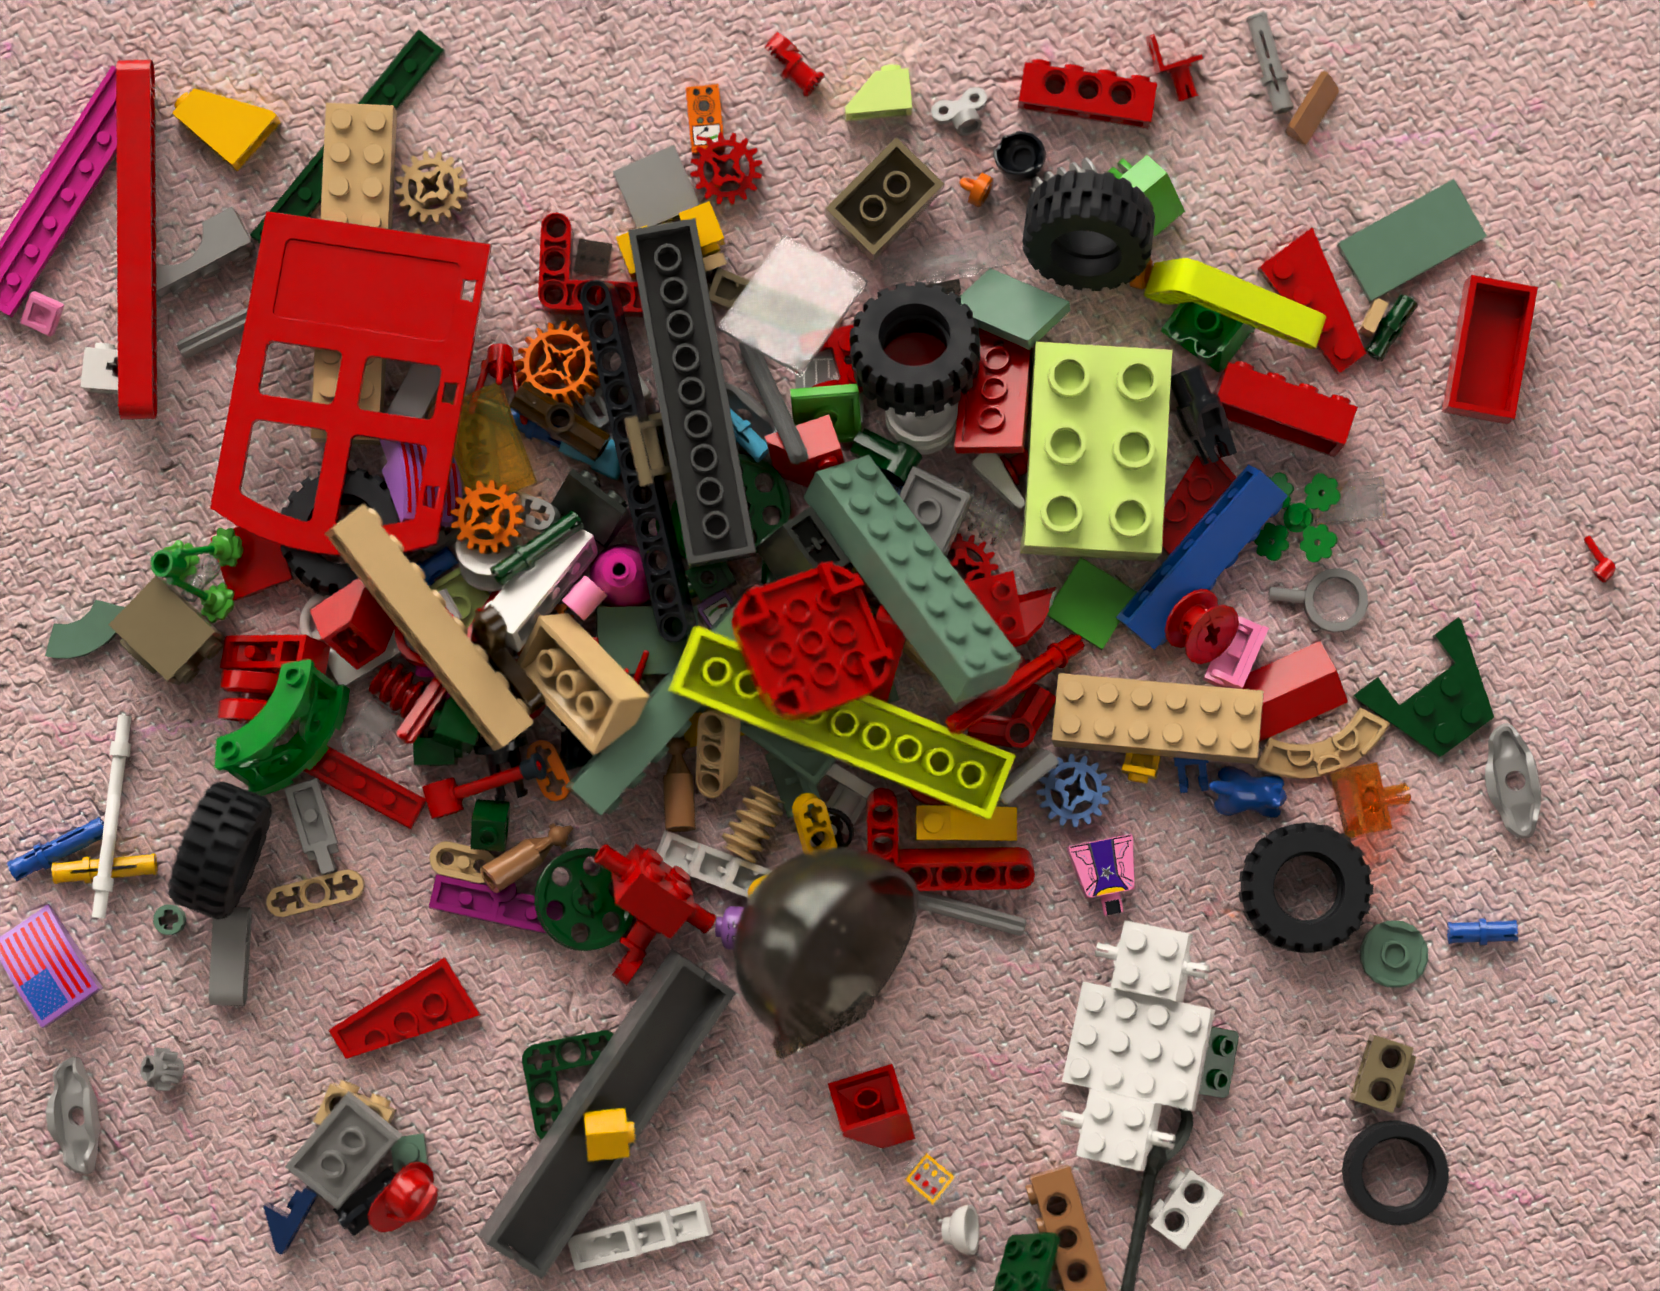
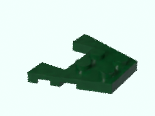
M1459 617L1433 635V638L1452 661L1453 665L1400 705L1379 677L1352 695L1357 702L1368 707L1380 718L1390 722V724L1401 730L1403 734L1438 758L1442 757L1494 718L1463 623Z

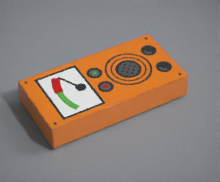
M719 84L685 87L692 155H699L696 151L697 146L704 149L708 147L705 138L709 137L713 142H717L718 133L722 132L723 134ZM725 147L715 149L713 152H725Z

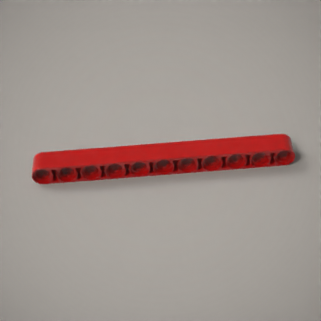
M152 59L118 60L116 64L118 409L121 420L156 419L158 395L155 69Z

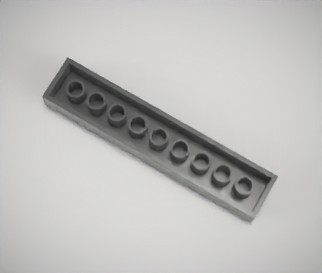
M696 219L628 230L689 568L755 557V545Z

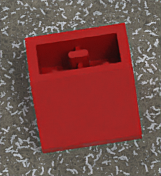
M359 578L310 610L321 640L356 670L385 652L395 629L394 622Z

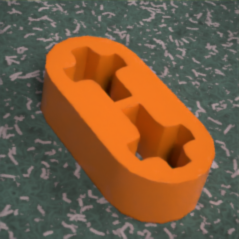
M545 740L535 741L527 749V759L532 754L537 753L536 748L539 746L544 750H551V755L547 757L551 768L547 769L546 778L542 780L535 779L546 798L556 802L562 801L571 793L565 787L570 781L569 775L554 745ZM551 772L554 773L558 781H565L566 785L561 788V795L557 796L554 791L548 792L547 787L551 785L548 774Z

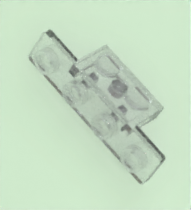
M1009 230L882 253L880 255L886 287L925 280L928 284L945 281L946 276L957 274L962 278L975 276L980 273L979 270L1015 264L1017 260L1012 233Z

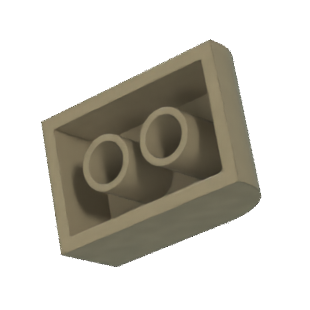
M896 137L825 208V216L874 262L933 202L943 189L944 183Z

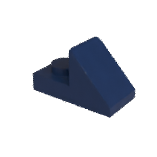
M309 1186L305 1187L302 1192L298 1189L295 1191L287 1205V1208L291 1209L290 1214L269 1202L263 1204L275 1251L281 1255L289 1249L319 1196Z

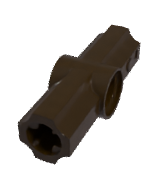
M527 382L520 386L510 403L511 409L546 430L552 439L563 441L594 462L602 455L611 439L609 434L574 413L568 404L557 402ZM556 416H565L570 422L563 428H557L552 425L551 421Z

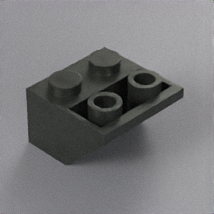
M572 469L551 504L558 509L563 517L569 511H574L581 519L577 523L582 522L584 524L583 530L593 534L595 541L606 549L630 518L629 512L626 509L628 507L627 501L611 489L607 494L600 489L602 486L599 483L600 481L585 469L581 473Z
M812 506L782 525L755 548L777 581L816 568L820 563L833 562V565L844 568L850 566L849 559Z

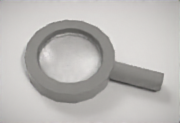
M1341 568L1327 569L1315 575L1307 584L1305 590L1270 587L1268 600L1302 603L1310 622L1319 629L1331 633L1344 632L1357 625L1364 617L1368 606L1367 590L1361 579L1352 572Z

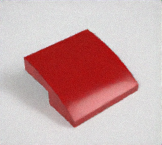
M239 526L233 528L235 535L242 539L243 554L240 559H237L236 566H220L227 588L235 593L233 597L234 602L264 592V589L294 580L291 568L282 554L281 544L263 539Z

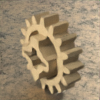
M424 151L423 160L420 161L414 155L411 156L413 165L409 167L402 164L401 169L405 176H398L395 179L402 186V188L395 190L396 196L405 198L399 203L402 210L410 207L409 217L413 220L419 214L421 223L426 225L429 218H433L436 225H440V217L444 215L451 221L453 218L450 211L455 209L461 212L463 210L458 202L459 199H468L467 193L461 190V188L469 186L468 181L463 178L459 179L464 173L463 168L460 166L453 169L455 164L454 158L450 157L444 162L443 155L439 151L436 153L435 158H430L428 152ZM435 167V169H434L433 171H429V172H422V171H421V170H423V169H425V168ZM450 176L454 183L453 194L446 188V183L449 181ZM411 182L417 186L414 200H412L410 195ZM436 183L439 190L436 193L434 191L427 192L425 186L427 184L433 186ZM435 204H442V205H443V206H441V207H439V208H436V209H428V208L430 207V205H435Z

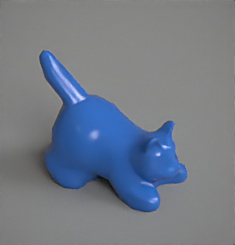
M1234 766L1223 767L1218 772L1220 781H1214L1209 784V788L1214 793L1219 794L1218 799L1214 802V807L1218 813L1225 816L1250 810L1268 818H1277L1281 813L1279 807L1287 799V795L1282 788L1284 786L1282 777H1252L1243 769H1238Z

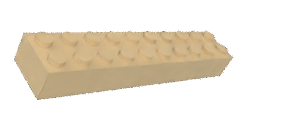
M326 103L321 219L392 230L397 112L393 105ZM315 348L312 402L330 404L334 401L342 360L340 352ZM372 357L367 361L359 407L362 410L384 413L386 359ZM311 429V439L315 443H326L327 432ZM357 436L352 441V444L381 445L379 439Z

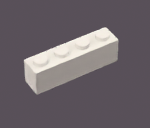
M583 529L578 531L537 560L534 568L529 571L525 569L509 580L495 599L485 605V607L489 604L493 605L505 619L508 626L505 640L506 646L519 652L527 642L538 617L551 613L599 554L593 534Z

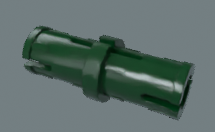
M1400 294L1387 316L1381 318L1379 322L1380 327L1365 348L1369 356L1381 362L1384 360L1392 344L1397 338H1401L1405 332L1403 328L1418 307V303L1406 295Z

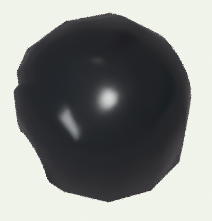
M1023 131L1003 136L998 147L993 151L998 170L1007 179L1017 182L1028 181L1033 176H1036L1041 171L1046 160V151L1042 141L1033 133Z

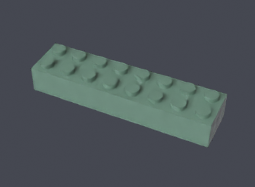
M867 455L817 471L803 498L809 506H812L844 554L954 703L1007 684L1022 658L872 458Z
M757 585L747 587L708 630L736 641L731 624L733 610L745 593ZM678 664L649 694L650 697L637 723L600 753L594 754L565 786L594 814L601 816L603 813H608L610 815L623 801L620 794L627 787L634 789L646 776V773L642 770L650 762L658 763L669 751L666 744L671 738L677 737L679 739L691 727L692 723L689 721L691 716L695 712L703 713L708 708L668 691Z

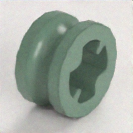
M166 904L156 910L153 923L160 933L174 935L185 927L186 915L179 906ZM167 910H173L172 915H178L179 918L178 922L173 923V929L170 930L166 929L168 924L162 925L161 917L167 916Z

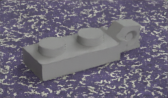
M315 778L284 788L304 853L307 854L309 861L317 859L321 875L336 872L337 869L332 854L339 852L338 840L319 779Z

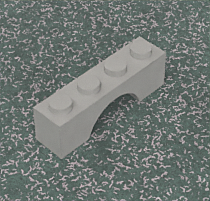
M233 207L202 222L203 236L201 244L195 254L188 260L176 265L156 263L157 305L161 303V297L171 292L173 295L182 293L191 287L190 282L201 276L203 279L210 278L221 271L220 266L230 261L232 263L241 262L251 255L249 251L256 247ZM116 267V268H114V269H112V270H113V272L115 273V275H116V277H117V267Z

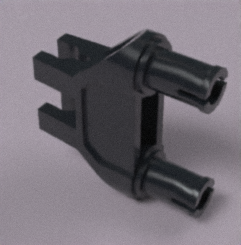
M1198 365L1171 376V388L1179 405L1176 407L1177 410L1175 412L1181 427L1190 440L1202 465H1207L1219 461L1214 446H1216L1220 458L1231 456L1237 453L1219 395H1216L1215 392L1211 393L1202 372V367Z

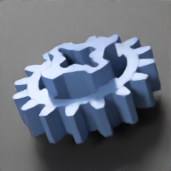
M1069 754L1068 762L1066 763L1060 757H1057L1059 761L1057 767L1048 772V777H1042L1038 780L1041 784H1044V789L1036 791V795L1045 797V801L1039 807H1049L1051 809L1047 816L1048 819L1058 815L1060 817V826H1064L1067 819L1071 820L1073 828L1078 827L1079 819H1083L1088 825L1091 823V813L1098 817L1102 815L1098 805H1107L1109 803L1106 798L1102 797V794L1110 791V787L1102 786L1101 783L1107 777V774L1102 773L1098 775L1095 772L1099 766L1097 762L1091 766L1086 765L1087 756L1085 755L1079 762H1075L1074 754ZM1074 768L1071 777L1065 780L1055 778L1060 771ZM1086 773L1094 781L1096 792L1088 788L1084 780ZM1077 776H1079L1077 789L1082 791V795L1075 796L1068 806L1069 792L1065 791L1064 788L1065 786L1072 785L1076 781ZM1051 790L1059 794L1062 801L1060 809L1053 802ZM1082 801L1091 804L1085 811L1072 814L1076 804Z

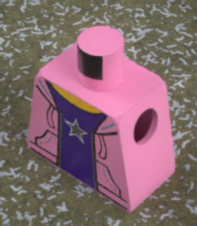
M1132 834L1066 847L1085 899L1100 896L1104 916L1124 912L1120 892L1134 889Z

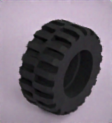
M1086 169L1085 172L1080 173L1072 170L1067 171L1063 176L1060 174L1054 175L1048 179V182L1044 181L1040 184L1028 200L1022 238L1024 254L1035 270L1039 269L1041 276L1047 280L1050 278L1054 279L1055 283L1060 286L1069 285L1073 286V289L1081 291L1083 288H1089L1092 291H1101L1106 287L1109 289L1118 288L1122 282L1127 284L1133 281L1136 276H1139L1150 261L1155 226L1153 206L1139 187H1132L1129 180L1123 177L1121 179L1115 178L1114 174L1109 172L1100 174L1095 173V170Z
M915 282V286H906V283L896 284V289L889 291L888 288L879 291L876 300L869 298L863 304V312L860 311L856 314L853 320L854 327L850 330L852 369L854 370V378L857 385L863 387V394L871 401L876 398L877 406L885 411H888L891 407L895 409V414L906 416V412H915V417L925 416V412L931 410L936 414L945 410L944 405L949 403L950 406H954L961 400V392L967 394L973 386V379L977 378L979 372V327L977 320L973 319V312L967 304L961 305V298L954 292H950L948 295L945 293L944 287L934 284L933 288L926 287V282ZM908 333L932 335L947 347L938 359L921 366H907L897 363L884 352L891 341Z
M347 467L340 506L348 504L361 506L365 504L368 509L372 508L378 513L382 519V525L400 522L385 480L377 475H370L367 470L357 468L356 471H350ZM318 471L319 477L313 480L307 477L301 482L303 487L298 492L294 490L288 497L290 503L287 508H282L281 514L304 522L311 520L321 471ZM284 545L280 546L288 566L306 587L309 586L315 593L323 597L326 595L332 596L359 578L348 563L336 564L328 561L321 554L293 549Z
M224 781L213 783L206 790L204 797L200 799L195 812H193L190 818V823L184 832L181 845L176 854L175 863L171 870L172 875L169 880L170 888L168 894L175 904L217 920L227 918L232 914L233 909L237 907L241 896L244 894L249 880L252 878L255 866L261 855L262 847L265 844L272 816V806L267 798Z
M1315 823L1291 824L1270 832L1266 837L1261 838L1255 844L1252 852L1248 853L1245 858V866L1239 876V882H1241L1239 899L1240 902H1243L1245 909L1243 913L1246 919L1250 920L1254 926L1253 929L1259 936L1266 938L1270 944L1287 951L1300 953L1326 951L1350 939L1349 936L1354 931H1358L1362 926V919L1365 914L1369 913L1372 905L1369 904L1370 894H1373V884H1370L1369 878L1372 872L1369 864H1365L1362 858L1364 854L1359 846L1355 847L1350 842L1351 838L1344 833L1335 831L1333 827ZM1297 856H1312L1322 860L1330 867L1336 878L1337 894L1335 901L1324 915L1316 919L1300 920L1291 917L1282 910L1275 898L1274 881L1279 869L1287 861Z

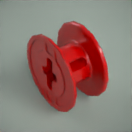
M1207 589L1194 590L1185 595L1169 614L1165 626L1166 640L1171 646L1177 648L1185 647L1186 655L1191 662L1197 664L1211 662L1230 646L1236 636L1239 625L1238 614L1231 606L1225 604L1218 605V598L1212 591Z

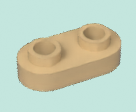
M449 841L440 842L435 845L429 857L431 867L437 873L475 883H485L481 873L475 870V863L478 860H484L487 864L495 859V856L487 850L471 849V846ZM446 852H450L454 856V861L450 865H445L442 862V855Z

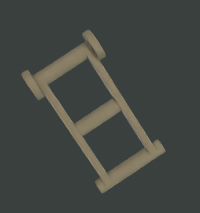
M661 412L648 415L649 421L639 422L638 416L624 419L640 486L652 484L653 476L662 475L663 481L673 479Z

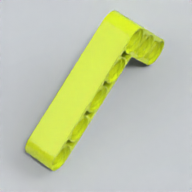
M1188 258L1155 262L1143 294L1150 300L1167 305L1187 302L1196 303L1307 349H1316L1326 320V315L1202 262Z

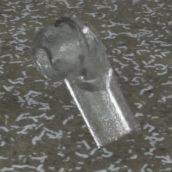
M204 555L199 561L197 573L191 575L187 583L203 590L220 573L221 566L217 559L211 555ZM184 589L181 592L182 597L188 602H195L198 598Z

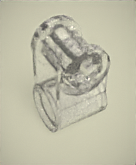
M372 695L361 708L354 722L344 733L341 743L343 751L354 760L367 759L400 719V713L391 710L388 704L381 702L377 696ZM364 736L363 743L366 745L363 751L356 749L352 752L354 746L350 743L351 739L356 738L359 740Z

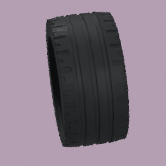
M1383 1121L1367 1127L1350 1143L1343 1160L1342 1176L1350 1200L1362 1213L1384 1224L1408 1225L1427 1217L1441 1203L1447 1190L1449 1169L1441 1146L1427 1131L1403 1121ZM1390 1139L1406 1140L1417 1146L1424 1155L1429 1170L1427 1184L1421 1195L1410 1204L1398 1207L1383 1205L1373 1199L1366 1190L1362 1178L1363 1162L1369 1151L1380 1142Z

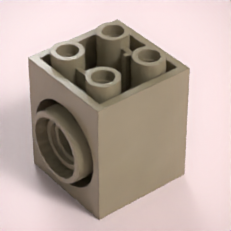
M155 576L109 624L122 638L120 644L142 666L153 674L158 672L165 680L178 686L182 682L185 684L191 682L200 672L199 664L206 657L211 660L224 646L221 642L225 636L172 585H168L166 580Z

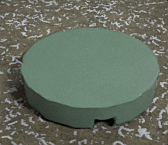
M1387 920L1374 925L1365 934L1360 945V962L1364 972L1374 982L1385 987L1401 988L1413 983L1423 974L1428 963V946L1423 936L1413 925L1404 921Z

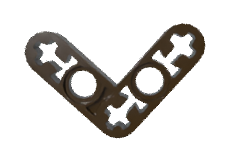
M489 604L474 616L471 642L474 645H479L486 652L489 658L488 664L495 672H500L507 679L510 685L509 691L516 699H521L528 706L532 714L546 704L545 698L535 683L504 647L508 630L507 623L501 613L493 605Z

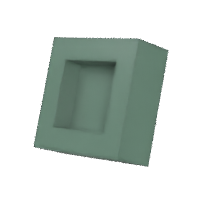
M425 1133L401 1136L391 1148L394 1172H399L403 1167L413 1162H422L429 1166Z

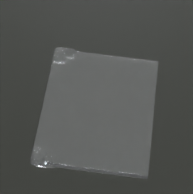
M783 235L717 328L719 331L781 364L792 373L802 376L868 284V280L855 271L848 270L790 237Z

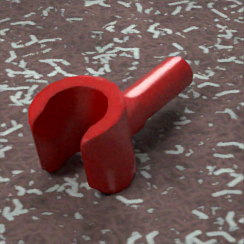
M1589 535L1583 540L1594 556V559L1599 563L1592 569V572L1602 583H1606L1615 573V564L1600 552Z

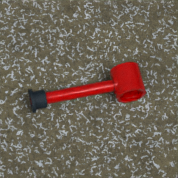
M534 753L529 759L521 761L519 766L460 786L456 784L455 777L430 783L423 786L422 789L431 819L433 820L463 811L462 801L464 798L521 779L527 781L534 778L539 780L545 779L547 768L542 756L539 753Z

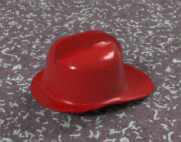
M413 1162L403 1167L395 1175L390 1184L380 1193L370 1207L368 1219L369 1224L374 1230L382 1233L391 1232L402 1227L405 1223L420 1221L430 1215L438 1199V1188L434 1185L432 1169L425 1163Z

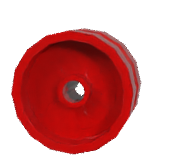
M222 670L220 688L225 692L241 694V698H224L220 700L217 718L239 721V724H248L261 712L271 698L277 685L279 674Z

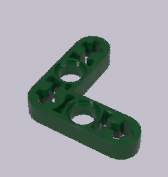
M601 1030L537 1043L529 1046L524 1051L522 1065L535 1131L541 1140L548 1132L541 1129V1125L545 1124L547 1119L545 1112L538 1115L537 1108H548L557 1104L558 1111H551L553 1122H555L563 1110L556 1071L594 1064L602 1050L590 1052L593 1059L586 1060L587 1049L582 1040L589 1038V1045H594L600 1042L601 1036H606L607 1041H609L614 1034L613 1032ZM573 1042L580 1047L581 1055L577 1061L568 1062L562 1057L561 1050L566 1043ZM556 1045V1058L560 1066L553 1067V1059L544 1061L541 1069H537L535 1064H529L528 1058L533 1056V1050L539 1049V1053L542 1055L552 1053L549 1046ZM540 1083H548L554 1090L553 1098L547 1103H542L535 1097V1088Z

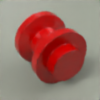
M1025 446L1024 453H1018V455L1010 459L1004 455L999 457L1016 486L1019 485V477L1027 473L1028 449Z

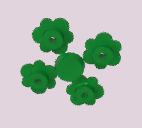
M1278 472L1273 477L1267 476L1288 496L1283 501L1281 508H1287L1284 513L1285 526H1275L1273 523H1266L1263 530L1260 531V534L1254 540V543L1258 545L1256 548L1257 554L1262 557L1266 556L1270 561L1279 560L1282 556V551H1286L1289 548V542L1286 539L1289 534L1288 530L1296 533L1303 532L1304 540L1300 543V549L1306 552V558L1310 562L1316 563L1321 558H1330L1332 556L1331 548L1337 544V536L1335 533L1330 532L1324 524L1318 525L1317 528L1311 526L1313 523V513L1310 509L1315 510L1319 508L1320 511L1327 512L1331 505L1337 504L1341 499V493L1336 489L1338 481L1335 478H1328L1323 473L1314 475L1312 483H1308L1304 488L1305 493L1308 495L1305 499V505L1299 502L1291 504L1290 495L1294 492V486L1288 483V477L1284 473Z

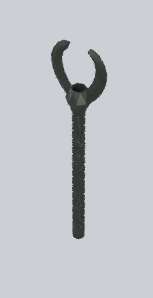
M1179 1108L1181 1112L1180 1125L1175 1134V1141H1170V1143H1174L1173 1149L1170 1150L1169 1148L1153 1145L1148 1153L1120 1291H1134L1135 1289L1134 1286L1143 1249L1142 1244L1145 1239L1144 1234L1147 1228L1155 1180L1166 1162L1173 1158L1188 1141L1193 1127V1115L1190 1110Z

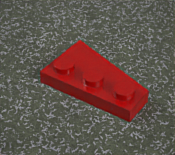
M1196 455L1164 506L1162 548L1168 556L1237 478L1219 456V461L1202 465L1198 455Z

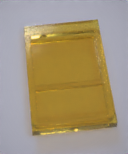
M494 383L464 396L454 458L465 487L467 486L475 491L477 490L476 481L480 480L485 485V488H488L490 480H494L497 482L498 490L503 484L509 486L510 489L507 494L509 495L537 483L502 385ZM454 399L449 402L451 405L454 404ZM495 495L482 496L486 502H492L500 498Z

